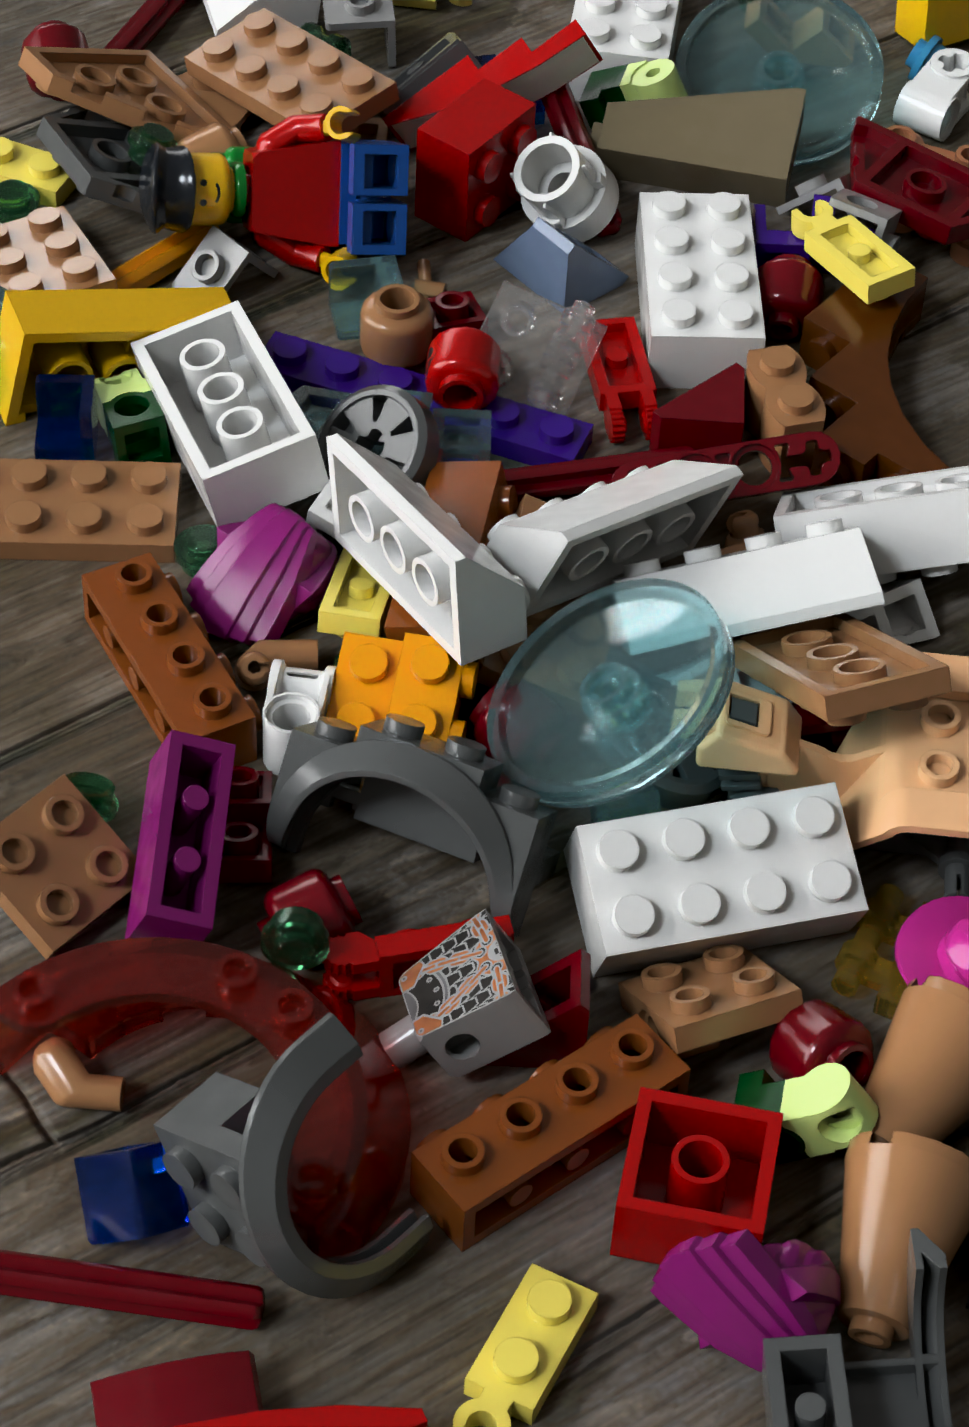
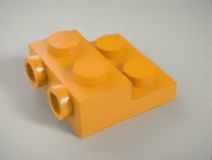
M344 632L326 717L336 718L357 727L355 736H358L361 725L386 719V715L392 713L425 724L424 734L447 742L448 736L466 738L467 721L458 720L462 699L473 700L479 674V662L473 661L460 666L432 636L405 632L404 640L399 641Z

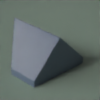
M540 217L536 219L527 231L493 259L563 316L622 286L629 277L596 250Z

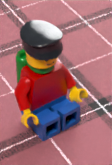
M345 106L333 107L328 113L291 115L260 134L256 146H232L227 148L224 153H190L185 146L166 148L156 142L147 150L142 162L139 176L140 205L144 219L153 234H157L163 229L183 233L191 225L218 226L226 221L228 223L243 224V227L254 232L255 240L260 247L287 265L321 273L329 285L343 287L353 281L356 276L343 272L338 262L347 265L357 260V255H406L407 204L393 197L391 198V196H408L409 145L386 140H360L361 134L355 132L343 133L342 123L344 119L351 115H360L357 110ZM339 244H347V247L340 248L334 253H331L329 248L338 247Z

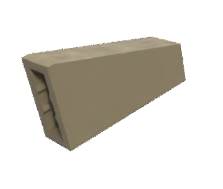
M785 88L608 102L603 123H593L590 139L598 157L618 180L693 193L714 194L717 192H728L732 194H749V201L751 203L778 207L786 203L804 120L807 89Z

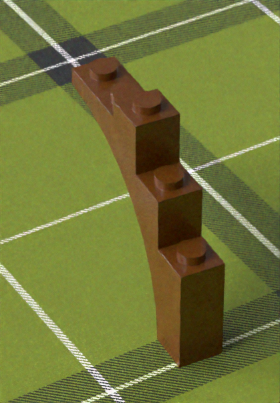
M915 271L914 287L868 305L848 287L843 285L804 317L799 355L807 366L816 370L810 376L809 385L820 394L826 407V418L822 433L829 435L837 443L841 453L840 465L836 474L826 483L819 485L820 487L949 468L922 442L907 421L891 385L889 362L898 344L921 319L928 277ZM816 444L811 475H819L820 466L830 460L828 452H818Z

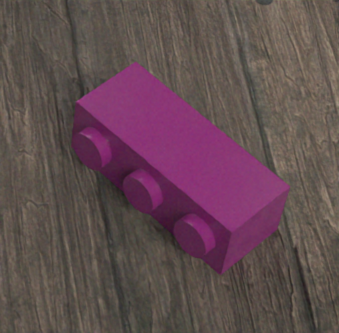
M172 729L150 760L124 944L190 958L213 930L236 750L235 744Z

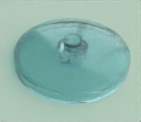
M715 0L706 6L689 24L680 41L675 65L688 96L785 88L807 89L804 120L794 166L820 161L850 145L851 133L856 118L860 115L871 121L880 102L884 79L883 56L875 34L862 16L842 0Z
M644 578L623 581L595 590L571 602L542 623L524 641L506 665L495 686L487 715V739L494 759L504 763L502 771L514 785L538 793L541 796L540 803L554 807L586 808L603 805L646 788L665 776L689 756L706 737L721 714L728 699L735 672L734 644L727 626L702 594L685 584L666 579Z

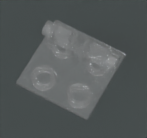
M504 279L480 330L492 336L500 346L502 368L497 396L566 416L608 329V326L597 322L593 318L595 308L582 300H575L572 307H564Z

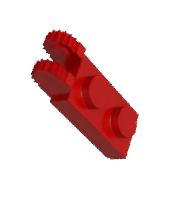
M634 316L578 321L577 339L598 409L604 413L605 430L611 443L625 441L627 422L622 410L631 408L639 409V420L643 436H645L646 440H650L653 411L658 409L656 401L657 388Z
M509 914L493 917L514 942V930ZM470 919L459 923L429 928L402 929L392 934L374 936V939L359 931L345 933V936H339L338 934L337 937H330L329 941H325V946L321 947L322 964H324V969L326 970V973H323L322 980L326 996L329 995L331 1000L336 999L338 1002L341 1000L348 1002L349 999L357 1001L375 997L383 998L402 995L398 983L402 974Z

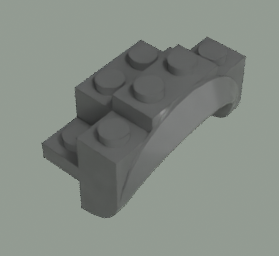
M389 713L386 715V719L361 725L358 736H355L357 727L336 718L324 716L319 717L318 722L292 728L267 815L266 834L268 841L272 845L295 854L300 853L309 823L318 807L323 805L329 808L333 806L335 798L352 804L351 809L355 810L353 818L472 863L481 860L487 876L492 917L509 914L514 937L519 936L534 886L553 877L561 853L547 847L558 813L557 810L539 804L541 796L538 793L515 785L516 780L501 775L504 763L486 757L487 748L484 745L459 736H448L447 742L424 734L425 724L407 716Z

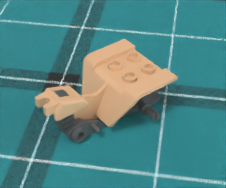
M923 652L949 666L952 692L929 697V703L926 706L915 710L895 711L885 708L867 713L865 721L851 726L836 753L801 739L802 717L790 701L785 698L731 680H723L717 685L683 684L680 712L699 715L680 714L677 742L697 746L695 760L698 766L717 768L719 770V780H722L721 789L722 791H728L727 800L836 782L853 850L861 849L927 856L938 864V874L944 879L943 897L956 896L957 890L958 896L969 897V656Z

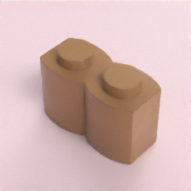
M788 345L749 350L747 354L744 425L757 439L808 431L823 432L826 418L824 401L820 394L811 385L806 383V365L801 356ZM807 443L803 455L786 458L787 446L774 447L781 461L780 478L790 477L788 469L797 466H808L811 473L815 443ZM758 452L762 464L771 473V464L768 458Z

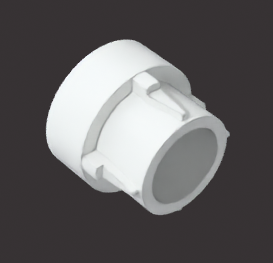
M549 132V136L539 138L529 144L519 155L515 163L514 172L510 173V177L515 183L516 192L521 196L522 208L533 224L540 217L581 242H585L599 234L609 224L616 212L619 202V187L611 170L592 150L584 146L573 145L566 138L557 136L553 132Z

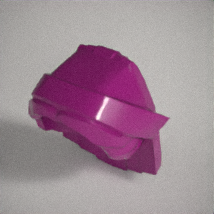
M272 503L253 514L246 521L217 527V548L193 577L186 590L193 599L190 603L191 607L201 616L208 633L231 643L240 641L252 646L258 640H279L289 620L298 614L306 615L318 607L324 598L339 558L334 544L315 531L310 524L305 522L303 517L289 508L286 509L282 505Z
M748 1229L731 1234L718 1232L705 1238L694 1236L680 1242L667 1252L652 1279L654 1284L650 1290L666 1308L698 1334L700 1349L715 1348L762 1372L763 1338L826 1334L835 1308L841 1304V1278L837 1273L835 1265L824 1250L813 1249L807 1243L796 1239L762 1246Z

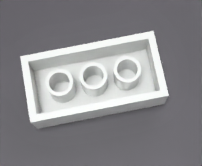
M575 0L571 22L575 19L577 20L603 59L569 82L575 101L580 100L591 72L645 60H673L683 0Z
M674 191L639 192L635 256L642 344L656 388L692 389L735 363L746 368L748 351L765 348L766 341L749 194H732L728 192H717L714 194L677 193Z
M238 300L130 343L142 378L146 379L165 415L167 433L216 527L246 521L269 504L277 503L284 507L322 491L329 478L316 434Z
M836 782L580 825L575 827L563 850L586 950L591 955L593 978L645 969L660 963H678L703 957V953L707 949L718 945H742L747 950L849 932L869 910Z

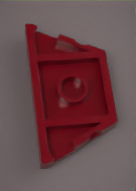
M859 115L855 120L850 138V190L903 210L899 223L915 230L919 236L925 239L935 240L944 245L968 240L969 168Z

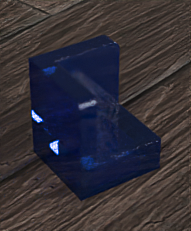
M37 375L35 392L38 420L34 447L35 459L96 461L99 426L95 375Z
M161 1141L120 1146L74 1158L87 1237L92 1245L145 1239L189 1225L187 1198L182 1187L173 1180L163 1164L162 1157L166 1152Z

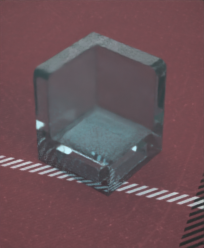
M395 255L333 261L329 264V308L339 340L360 339V311L366 298L386 285L403 284Z

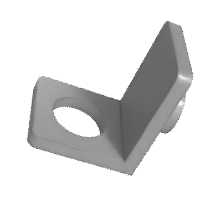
M322 0L325 28L328 31L384 28L388 68L396 67V28L392 0Z
M823 173L795 186L798 197L776 207L778 215L814 199V194L823 195L833 189H836L837 192L844 188L850 190V173L829 183ZM852 215L867 228L874 229L872 222Z
M845 188L831 196L830 206L878 224L875 235L896 252L898 251L901 237L894 233L903 210Z
M213 225L173 281L172 288L224 287L225 291L228 292L248 262L273 278L276 277L279 271L242 243Z

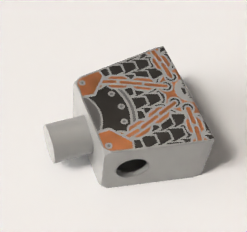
M484 909L402 974L398 983L409 1015L380 1032L379 1039L391 1061L400 1069L429 1052L449 1076L462 1077L551 1033V1029L521 950L489 912Z

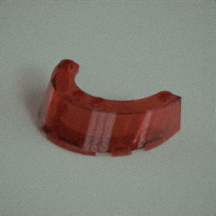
M143 937L106 941L68 951L25 970L0 987L1 1075L5 1074L47 1033L52 1032L56 1036L68 1039L78 1051L92 1059L118 1039L141 1028L163 1022L165 1013L186 1009L206 1010V1017L225 1018L234 1022L259 1040L277 1061L286 1049L327 1013L334 1014L359 1043L363 1056L322 1092L308 1111L299 1129L292 1149L287 1177V1195L291 1218L307 1229V1247L318 1256H338L362 1248L380 1227L393 1206L404 1180L405 1165L410 1147L411 1115L405 1081L400 1069L385 1052L379 1039V1033L370 1021L351 1003L314 979L267 960L214 943L183 938Z

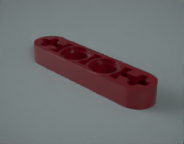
M808 431L632 460L622 464L614 472L610 483L625 478L628 473L640 466L646 465L650 469L671 460L737 465L739 459L746 453L759 452L765 455L771 464L769 479L757 486L746 484L740 479L726 500L730 501L816 487L824 484L836 474L840 465L841 453L837 443L829 435L820 431ZM807 443H815L818 452H828L830 460L820 466L819 475H811L808 466H797L788 469L792 481H780L781 461L774 447L787 446L786 458L803 455Z

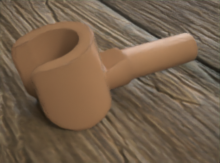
M420 259L417 262L418 279H415L414 289L426 298L436 297L440 293L446 292V283L432 281L430 261Z

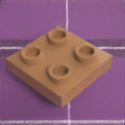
M65 774L0 822V907L46 960L131 894L136 856Z
M724 944L707 949L701 958L678 965L674 963L651 965L642 970L641 976L618 982L622 1008L632 1016L637 1013L682 1060L715 1050L719 1047L722 1040L780 1023L789 1011L803 1004L802 991L798 986L742 945Z

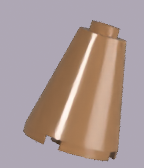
M928 976L922 985H918L917 978H915L903 991L864 1089L878 1106L879 1114L876 1125L872 1130L870 1143H890L893 1131L909 1132L943 1142L969 1119V988L940 976Z
M873 1131L859 1133L850 1140L844 1160L839 1262L841 1304L837 1306V1317L848 1327L847 1333L853 1340L869 1347L886 1349L891 1347L892 1342L904 1341L909 1338L907 1257L910 1229L918 1228L946 1254L948 1267L969 1232V1156L940 1141L909 1132L893 1131L890 1143H870Z

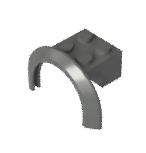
M327 1013L285 1050L265 1077L260 1088L216 1071L153 1124L166 1152L162 1157L163 1164L173 1180L182 1187L192 1209L188 1213L189 1221L204 1241L212 1246L221 1244L242 1253L259 1267L267 1266L284 1283L307 1295L318 1298L338 1299L359 1295L386 1281L428 1243L433 1230V1224L428 1215L423 1214L418 1219L415 1210L409 1208L373 1241L353 1252L338 1256H318L305 1245L295 1229L292 1220L312 1203L291 1155L296 1136L308 1111L322 1092L363 1056L359 1043L332 1013Z
M911 1228L908 1245L907 1307L911 1357L844 1362L840 1333L763 1338L762 1388L767 1427H953L944 1338V1297L948 1266L946 1254L918 1228Z

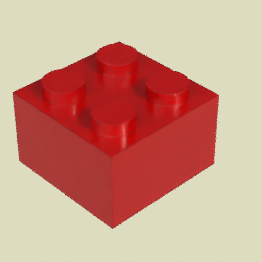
M484 78L418 127L415 216L467 242L484 227L491 226L497 217L513 204L521 201V196L516 192L515 183L510 177V173L514 172L515 163L521 152L537 139V131L535 129L536 103Z
M640 1086L615 1207L610 1255L660 1265L667 1252L680 1242L694 1236L705 1238L718 1232L731 1234L744 1229H748L762 1245L784 1113Z

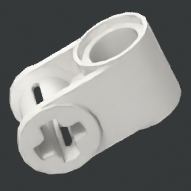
M945 48L935 52L913 80H909L901 90L893 112L894 124L907 126L917 133L944 142L956 123L969 110V93L967 91L969 84V53L957 48Z
M273 660L269 673L267 695L262 709L263 763L273 774L279 775L292 728L318 722L319 717H326L337 666L328 665L324 671L287 667L284 660Z

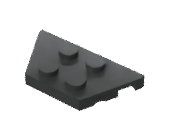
M78 105L69 108L68 112H55L43 116L36 135L52 154L53 160L64 169L76 184V188L81 194L91 199L100 200L143 214L139 197V176L143 159L151 145L137 129L117 123L95 112H88V109Z

